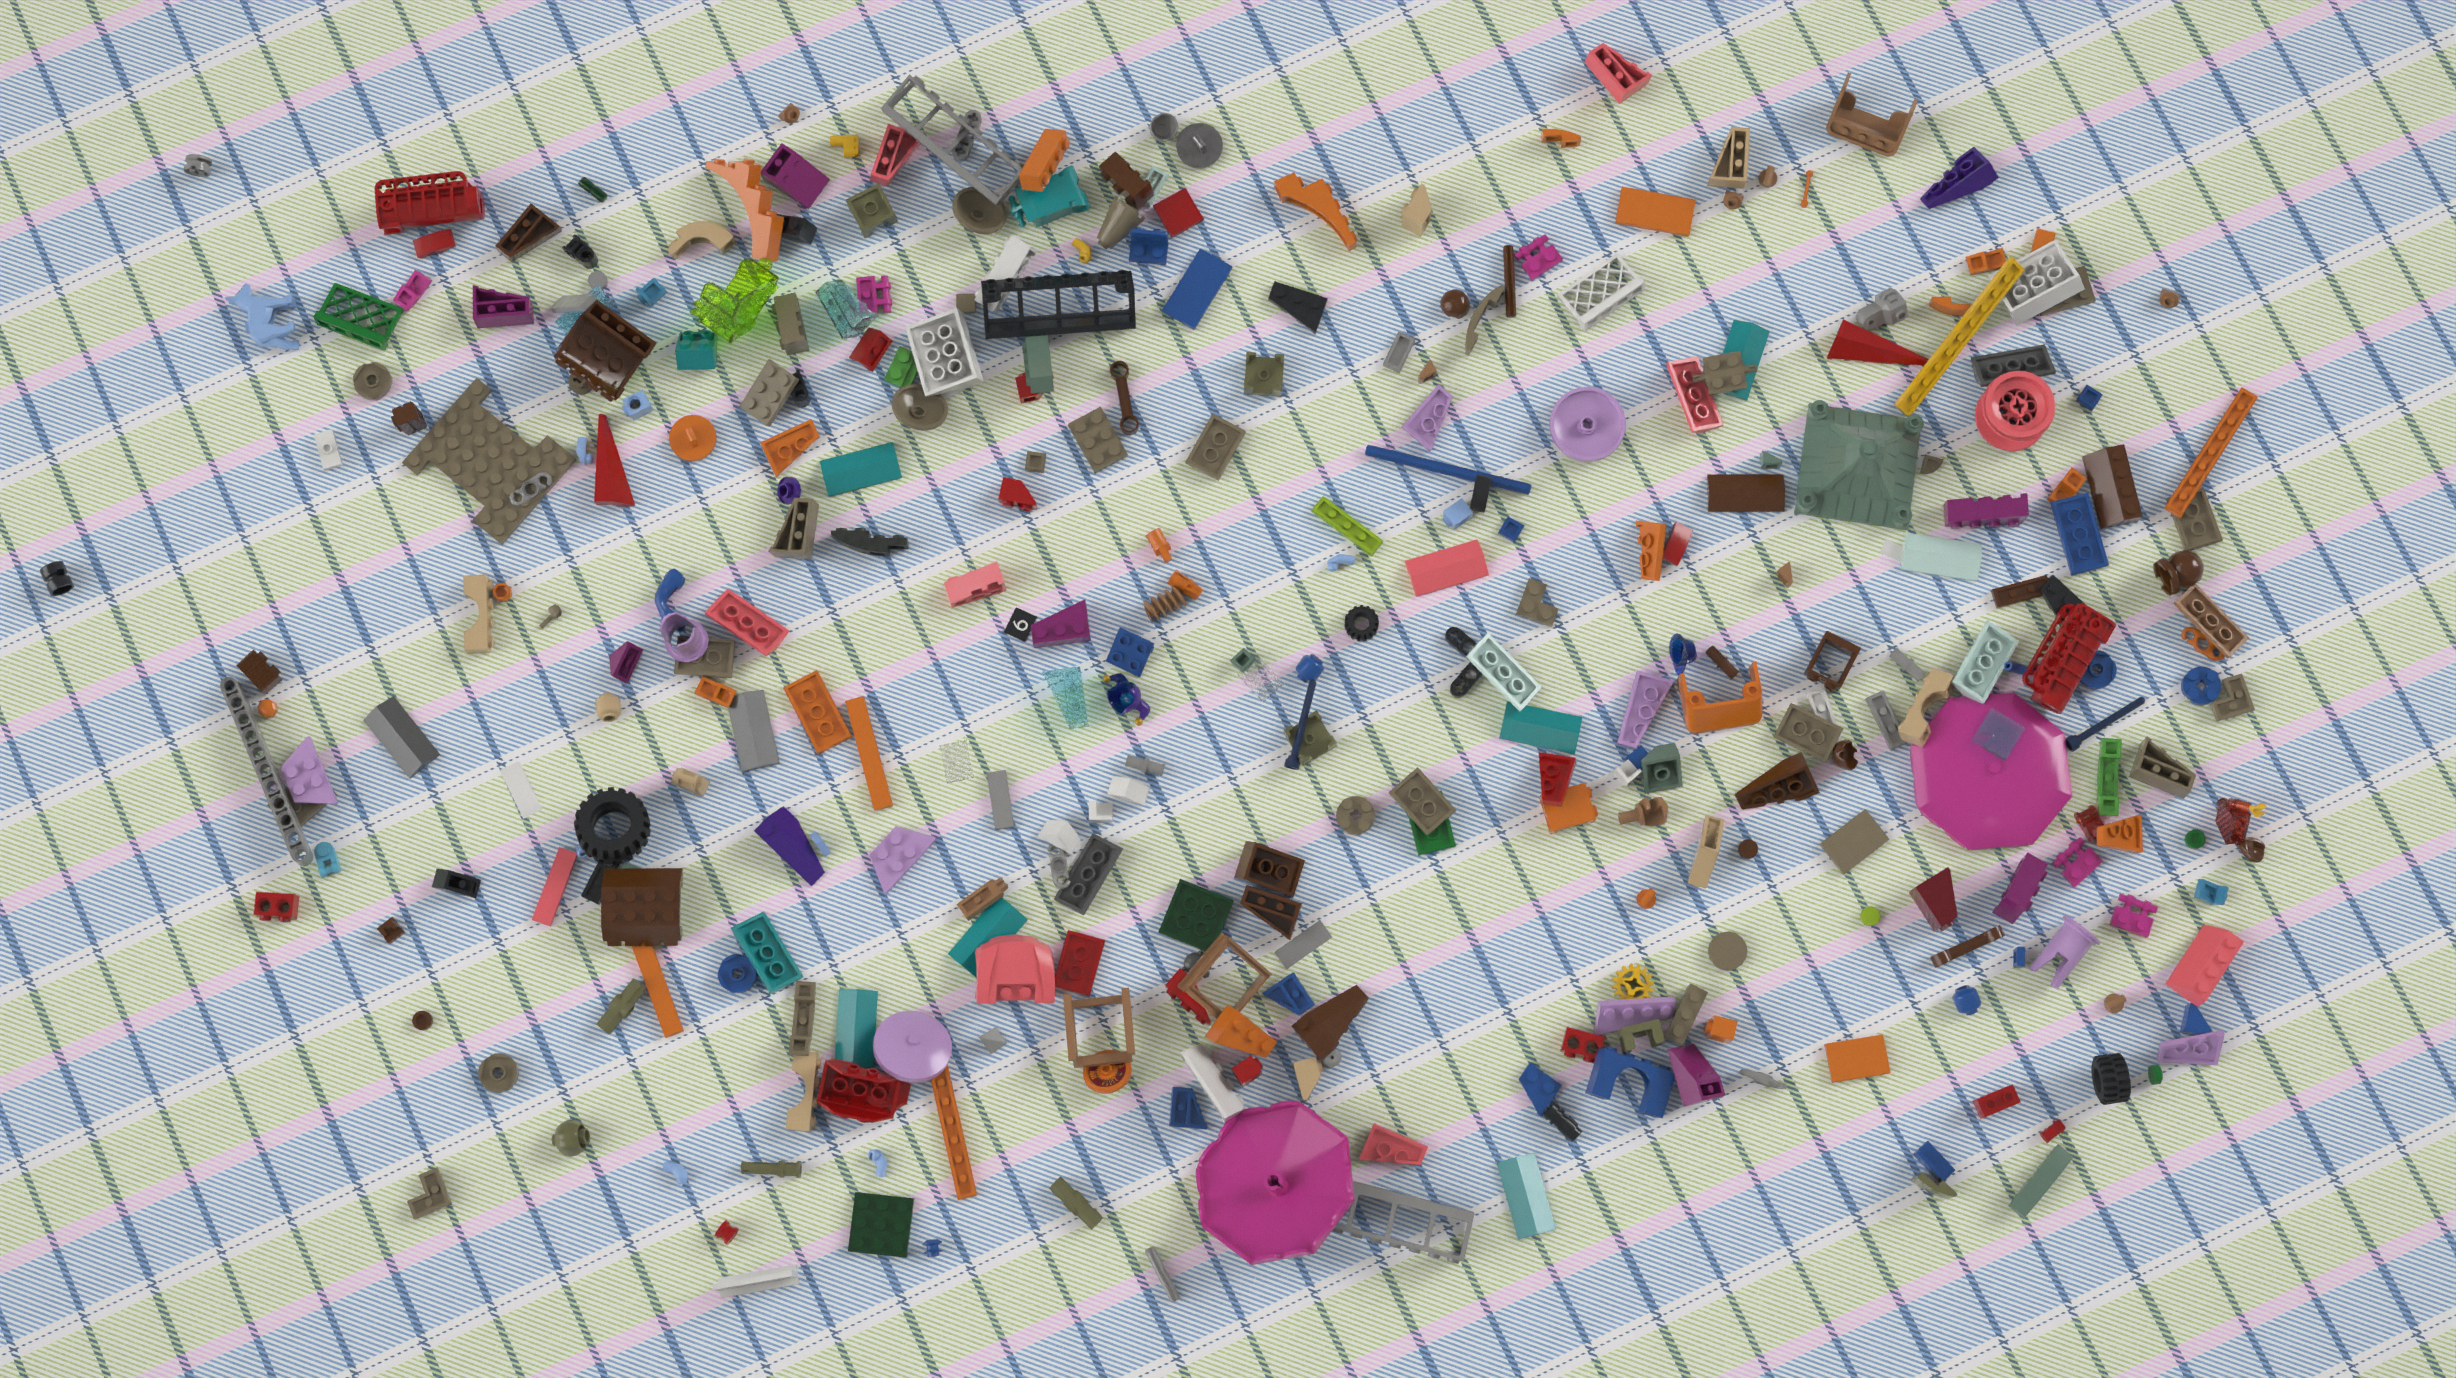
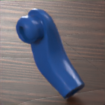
M2007 661L2004 664L2006 671L2021 675L2028 668V666L2015 661Z

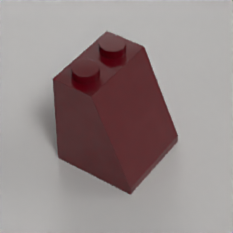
M1947 867L1909 892L1934 932L1938 929L1942 932L1955 924L1953 920L1958 917L1951 871Z

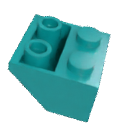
M687 330L680 332L675 348L677 370L715 369L717 363V331L704 330L702 332H693Z

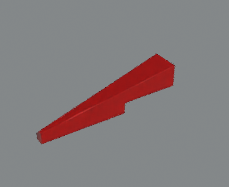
M1844 319L1827 355V359L1830 360L1844 359V361L1857 360L1868 363H1895L1907 366L1921 365L1922 367L1929 360Z
M599 414L594 502L596 505L635 506L607 416Z

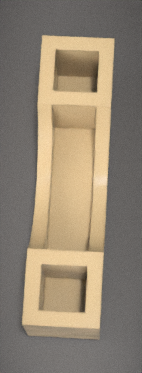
M486 574L463 576L464 595L468 599L474 600L479 608L477 622L470 629L464 631V650L468 654L491 653V647H494V637L491 636V628H494L491 610L494 608V603L490 595V591H493V581Z
M1932 668L1930 673L1926 674L1923 687L1917 691L1915 702L1909 706L1907 717L1899 725L1898 732L1901 740L1923 748L1931 733L1929 724L1924 720V713L1932 703L1949 699L1955 688L1951 683L1954 675L1936 668Z
M809 1052V1056L793 1055L792 1071L798 1073L804 1080L805 1095L797 1106L787 1111L786 1129L789 1131L812 1132V1128L816 1126V1116H813L814 1108L818 1107L816 1102L817 1096L815 1095L816 1089L820 1087V1077H817L818 1069L822 1067V1057H819L820 1054L817 1052Z

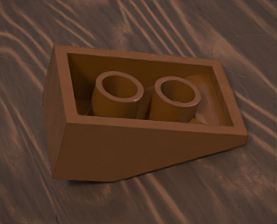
M1246 841L1234 878L1294 897L1305 860L1257 842Z

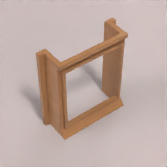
M1222 932L1177 985L1181 991L1187 993L1216 1019L1222 1013V1010L1196 989L1195 985L1227 947L1231 948L1260 974L1234 1005V1009L1241 1012L1265 981L1272 975L1232 938L1224 935Z
M1129 987L1121 988L1122 995L1072 1000L1071 994H1063L1068 1061H1073L1074 1068L1133 1062L1132 1055H1135ZM1122 1004L1127 1051L1078 1056L1074 1009Z

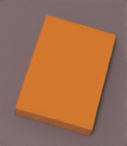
M1883 1034L1824 1044L1832 1083L1891 1073Z

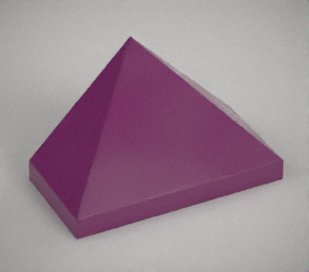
M626 641L609 655L611 676L628 684L643 649Z

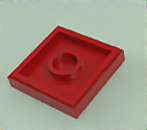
M1186 188L1153 205L1155 212L1171 238L1204 221L1203 216Z

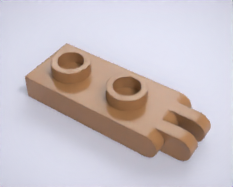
M998 878L996 881L992 879L960 901L957 906L969 921L1004 896L1003 892L1008 889V885L1004 883L1003 878Z

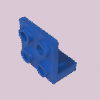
M1143 227L1130 229L1129 262L1166 265L1169 245L1168 233L1162 229H1154L1153 231L1146 230Z

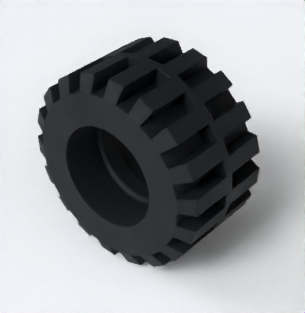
M2120 1053L2095 1056L2091 1066L2092 1081L2095 1093L2101 1104L2128 1102L2131 1095V1080L2128 1066Z

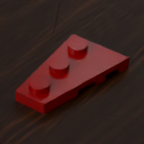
M1539 752L1542 802L1545 805L1562 807L1576 765V758Z

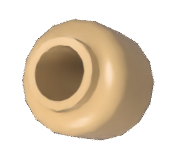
M606 692L596 699L597 717L604 722L617 720L621 715L620 698L610 692Z

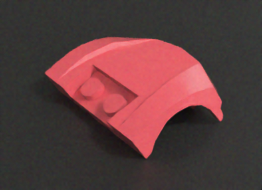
M1013 934L991 938L989 942L980 945L975 950L977 966L975 999L977 1004H996V1001L1013 1000L1055 1003L1054 957L1051 948L1047 944L1031 936Z

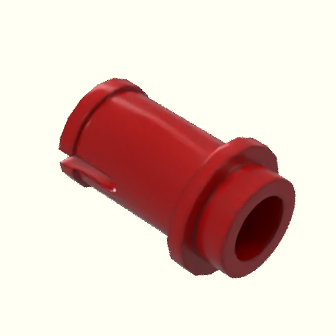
M2059 1119L2057 1121L2053 1120V1124L2040 1132V1136L2046 1143H2049L2058 1134L2064 1133L2066 1127Z

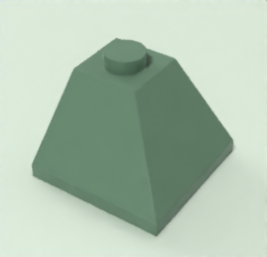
M1675 742L1655 746L1641 760L1645 794L1683 787L1680 754Z

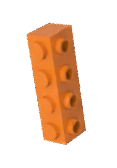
M1045 129L1019 173L1022 190L1044 191L1046 185L1050 182L1051 176L1056 172L1059 162L1062 161L1064 153L1069 148L1070 141L1067 138L1066 130Z

